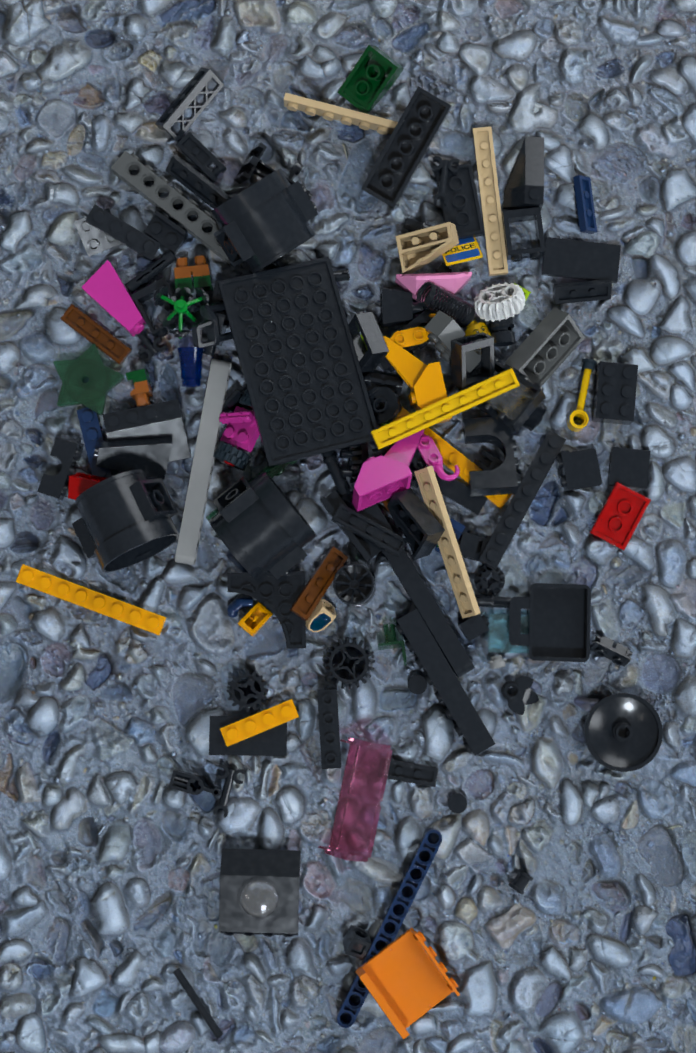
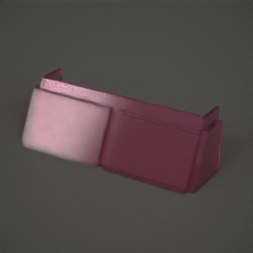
M348 737V740L340 739L341 742L349 743L350 747L330 845L318 846V848L324 849L326 854L344 860L368 862V858H371L381 811L380 802L383 801L392 750L390 745Z

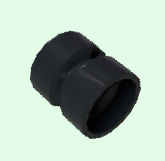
M509 317L507 320H495L494 322L489 320L490 330L493 331L491 336L494 337V347L510 346L516 343L515 332L512 331L514 328L513 317Z

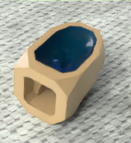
M325 599L320 600L308 620H306L308 630L312 632L322 631L334 621L337 614L332 604Z

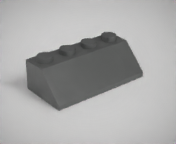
M554 307L508 358L505 364L512 367L518 375L520 373L525 375L532 384L536 382L542 386L585 337L568 313Z

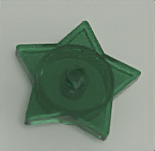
M95 344L91 345L78 359L53 362L62 380V387L57 402L59 407L82 404L102 416L108 392L125 379L124 375L104 365ZM86 378H89L87 383H83Z

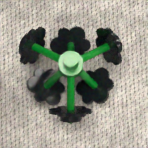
M167 286L160 287L154 294V305L163 306L165 301L174 305V311L163 309L157 316V319L162 322V327L171 329L169 333H173L174 337L184 338L186 334H191L189 330H192L193 325L204 321L200 310L195 313L189 312L188 307L197 302H200V306L209 305V296L203 288H197L196 299L193 300L194 297L190 294L191 290L188 287L183 289L178 287L170 299L168 298L169 288ZM183 314H186L188 316L185 319L184 323L187 325V328L189 330H182ZM178 323V330H173L176 328V324Z

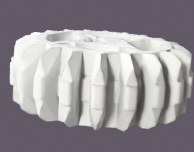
M514 283L492 284L491 287H485V290H480L476 294V298H474L475 312L480 319H485V321L507 320V318L514 317L515 314H519L524 309L526 301L524 291L519 285H514Z

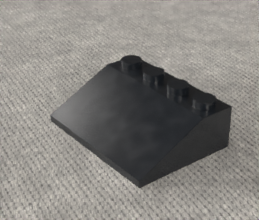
M178 399L102 414L108 441L170 437L172 438V447L168 463L191 458L181 404Z

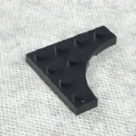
M289 571L286 576L280 577L278 580L271 572H264L257 580L248 572L227 573L228 592L251 596L265 604L275 614L282 626L287 649L306 648V621L290 610L305 587L304 571Z

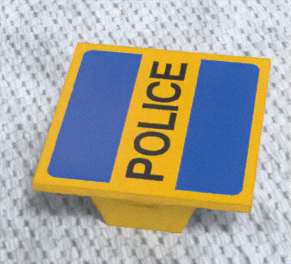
M475 237L460 239L459 244L442 254L446 266L483 257Z

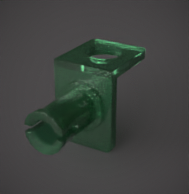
M388 624L383 625L385 642L378 644V650L401 647L403 664L406 666L404 641L396 639L395 624H390V632Z

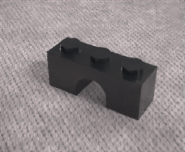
M56 437L50 456L61 461V471L53 476L43 474L37 492L62 501L64 497H67L69 476L76 473V468H74L76 461H79L82 456L80 445Z

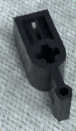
M178 769L173 770L169 783V788L192 795H198L202 791L212 793L213 796H219L222 791L219 787L207 786L202 777ZM197 780L201 788L194 790V786L191 784Z

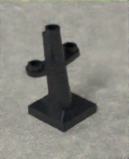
M259 143L251 149L234 179L235 182L239 184L245 182L252 173L263 179L276 171L260 159L267 148L266 145ZM299 161L294 163L286 176L290 185L295 183L291 180L294 175L297 176L303 168ZM307 190V196L311 199L312 194Z

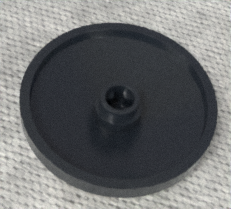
M616 693L600 699L590 709L585 719L584 740L588 751L598 763L611 770L629 772L646 766L657 755L662 743L663 728L658 713L649 702L633 694Z

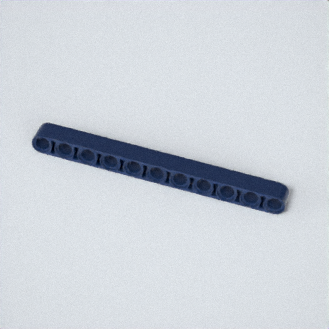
M429 828L425 831L359 968L383 950L375 946L377 941H385L386 947L394 941L442 843V835L436 828ZM430 833L438 834V840L436 842L432 843L428 841V835ZM426 850L430 853L427 860L419 858L421 851ZM412 869H420L421 875L418 878H413L410 875ZM405 886L412 888V893L408 896L402 894V889ZM401 904L404 910L401 913H395L393 907ZM388 922L394 923V930L386 931L384 928L385 924ZM355 974L337 1012V1022L343 1028H349L354 1024L369 993L365 985L359 984V976ZM351 995H358L360 1000L357 1003H352L349 1000ZM343 1013H349L351 1018L348 1021H343L340 1016Z

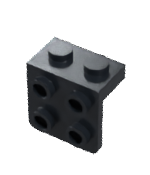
M594 448L569 452V450L561 451L558 457H556L557 467L560 468L562 475L560 476L561 487H564V492L600 486L602 484L597 452Z

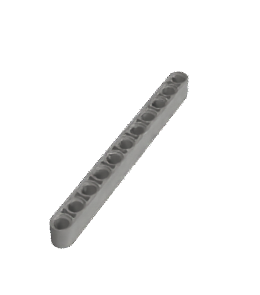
M212 359L175 555V562L195 565L215 460L213 455L217 449L221 427L219 418L220 414L224 411V401L226 400L232 362Z

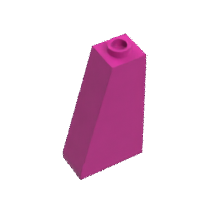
M107 260L81 288L134 337L143 331L146 322L116 270Z

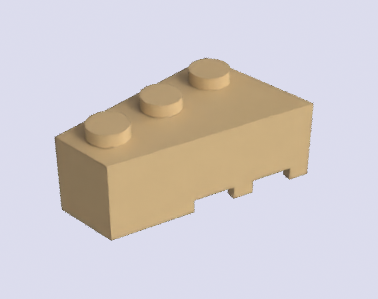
M451 222L395 236L403 274H413L459 244L456 225Z

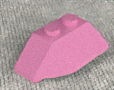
M472 272L396 274L395 283L405 292L412 293L414 300H417V294L426 282H431L456 296L471 280Z

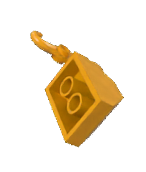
M429 314V317H434L436 314ZM422 327L397 331L391 338L383 336L389 350L385 357L411 389L408 395L410 406L414 405V410L416 411L447 398L440 361L426 365L403 349L423 344L429 339L427 337L429 335L428 332ZM450 417V418H448V419H446V420H444V421H441V422H439V423H437V424L444 423V422H448L449 420L452 419V417Z

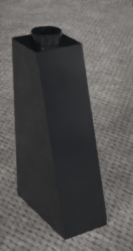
M172 438L100 442L99 448H95L93 459L97 460L96 466L123 472L141 469L145 471L148 477L165 480Z

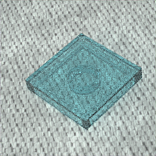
M489 614L488 652L527 653V646L512 645L509 642V614ZM521 615V634H528V615Z

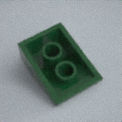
M368 45L337 93L361 112L368 114L393 86L404 68L378 47Z

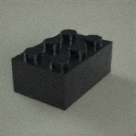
M602 361L597 364L592 422L630 425L634 422L638 365Z

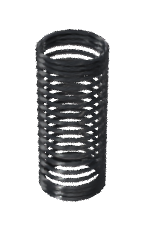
M426 282L422 285L417 294L418 304L436 314L439 310L453 318L460 327L468 326L475 316L473 305L431 282ZM468 308H469L467 317H466L465 320L461 323V321H462V320L464 319V317L466 316L467 310H468Z

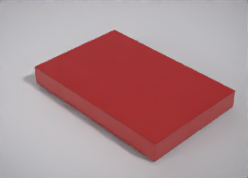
M616 482L589 533L624 551L651 500Z

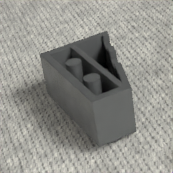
M439 310L425 326V329L429 334L427 337L435 343L434 347L441 352L440 357L449 362L451 361V340L464 337L465 332L453 318ZM477 350L466 352V371L468 373H471L481 361V352Z

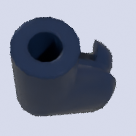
M236 598L227 607L228 616L234 618L238 615V611L241 608H253V598Z

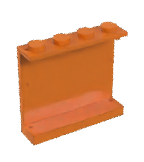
M412 927L355 971L403 1039L410 1035L406 1028L452 992L457 996L460 995L456 989L459 987L452 977L448 978L445 974L448 972L447 968L441 961L439 963L436 961L435 957L437 954L432 947L429 946L427 948L425 945L426 938L421 931L416 932Z

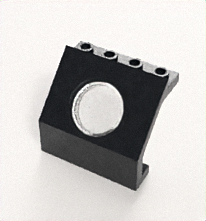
M222 848L219 893L220 933L229 936L234 934H244L246 936L261 934L267 937L274 935L292 937L298 935L301 850Z

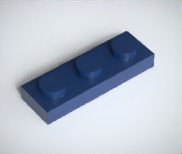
M577 175L573 177V188L576 196V209L578 211V226L580 232L594 234L597 232L591 179L590 177Z

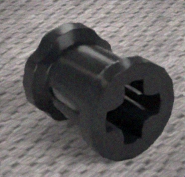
M519 868L517 876L508 885L523 895L524 888L529 881L533 880V877Z

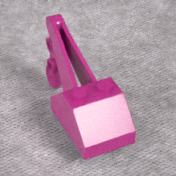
M424 430L397 441L384 456L370 457L363 463L354 485L352 503L358 512L391 498L394 493L409 489L412 479V472L409 466L417 448L428 467L433 466L434 471L442 480H455L459 475L460 469L458 465H455L454 474L448 475L445 473L442 455L433 439L425 435Z

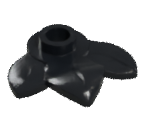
M521 676L515 681H507L502 686V695L508 700L509 708L516 714L523 715L525 705L539 701L537 694L530 688L534 681L530 677ZM509 687L514 688L513 694L508 693L507 690Z

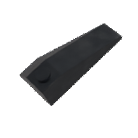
M525 136L504 189L503 209L517 210L536 207L542 209L544 201V137Z

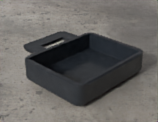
M534 583L528 589V597H513L510 599L509 642L512 645L527 646V656L530 660L586 662L589 659L591 627V590L589 586L582 584ZM521 609H528L527 634H521Z

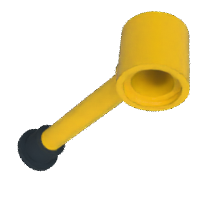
M582 359V369L584 372L577 407L567 419V427L573 432L583 430L589 421V417L584 411L591 372L594 371V366L597 364V361L593 359ZM573 417H579L582 420V424H575Z

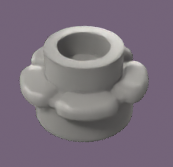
M502 655L490 657L491 661H488L490 669L506 667L505 661L507 660L502 659Z

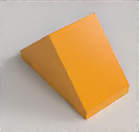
M258 602L238 622V625L254 637L273 614Z

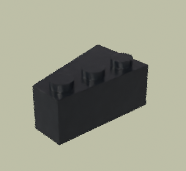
M411 488L394 493L387 508L397 528L400 527L405 536L403 538L404 543L410 546L413 553L411 555L413 561L430 555L445 529Z

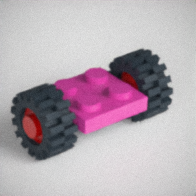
M247 389L244 390L239 404L247 409L236 406L234 412L250 411L253 413ZM253 416L252 422L227 424L220 439L222 442H219L213 456L232 467L244 471L251 457L240 449L252 452L259 437L255 417Z

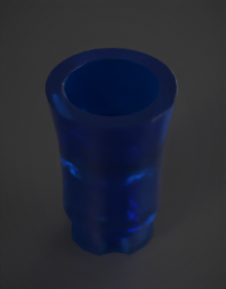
M177 348L182 387H201L200 379H202L204 348Z

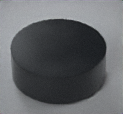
M414 675L408 681V689L414 694H422L427 688V681L421 675Z
M455 793L448 798L447 804L452 812L462 813L467 808V800L462 794Z

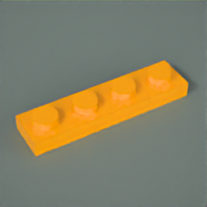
M290 699L222 727L220 731L228 747L298 718L299 714L293 700Z

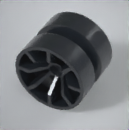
M351 563L337 571L333 580V588L338 598L347 606L362 607L373 599L376 592V583L371 572L365 566Z

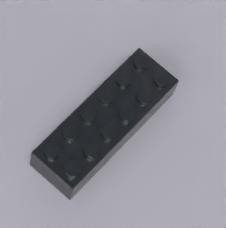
M418 86L361 189L395 209L450 112L452 105Z

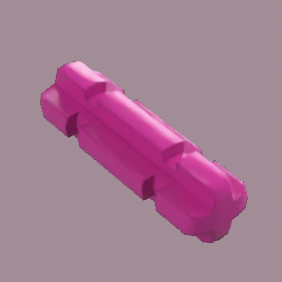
M250 411L223 412L220 414L219 421L222 424L252 422L254 415Z

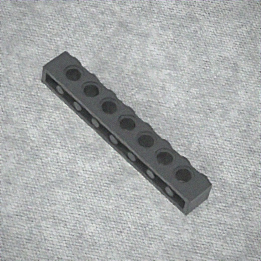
M125 151L111 167L113 174L161 212L170 216L171 220L175 223L178 222L183 225L190 235L230 265V260L213 235L220 228L213 220L212 215L206 210L204 212L198 208L199 205L194 200H187L180 189L177 187L173 189L166 178L163 176L158 177L154 174L155 171L147 164L144 166L140 163L141 160L134 153L129 154ZM133 170H140L137 175H131ZM154 181L151 187L145 186L146 182ZM163 192L169 193L166 198H160V194ZM176 204L184 205L180 210L174 209ZM190 216H198L196 221H189ZM210 226L213 228L210 233L203 232L205 227Z

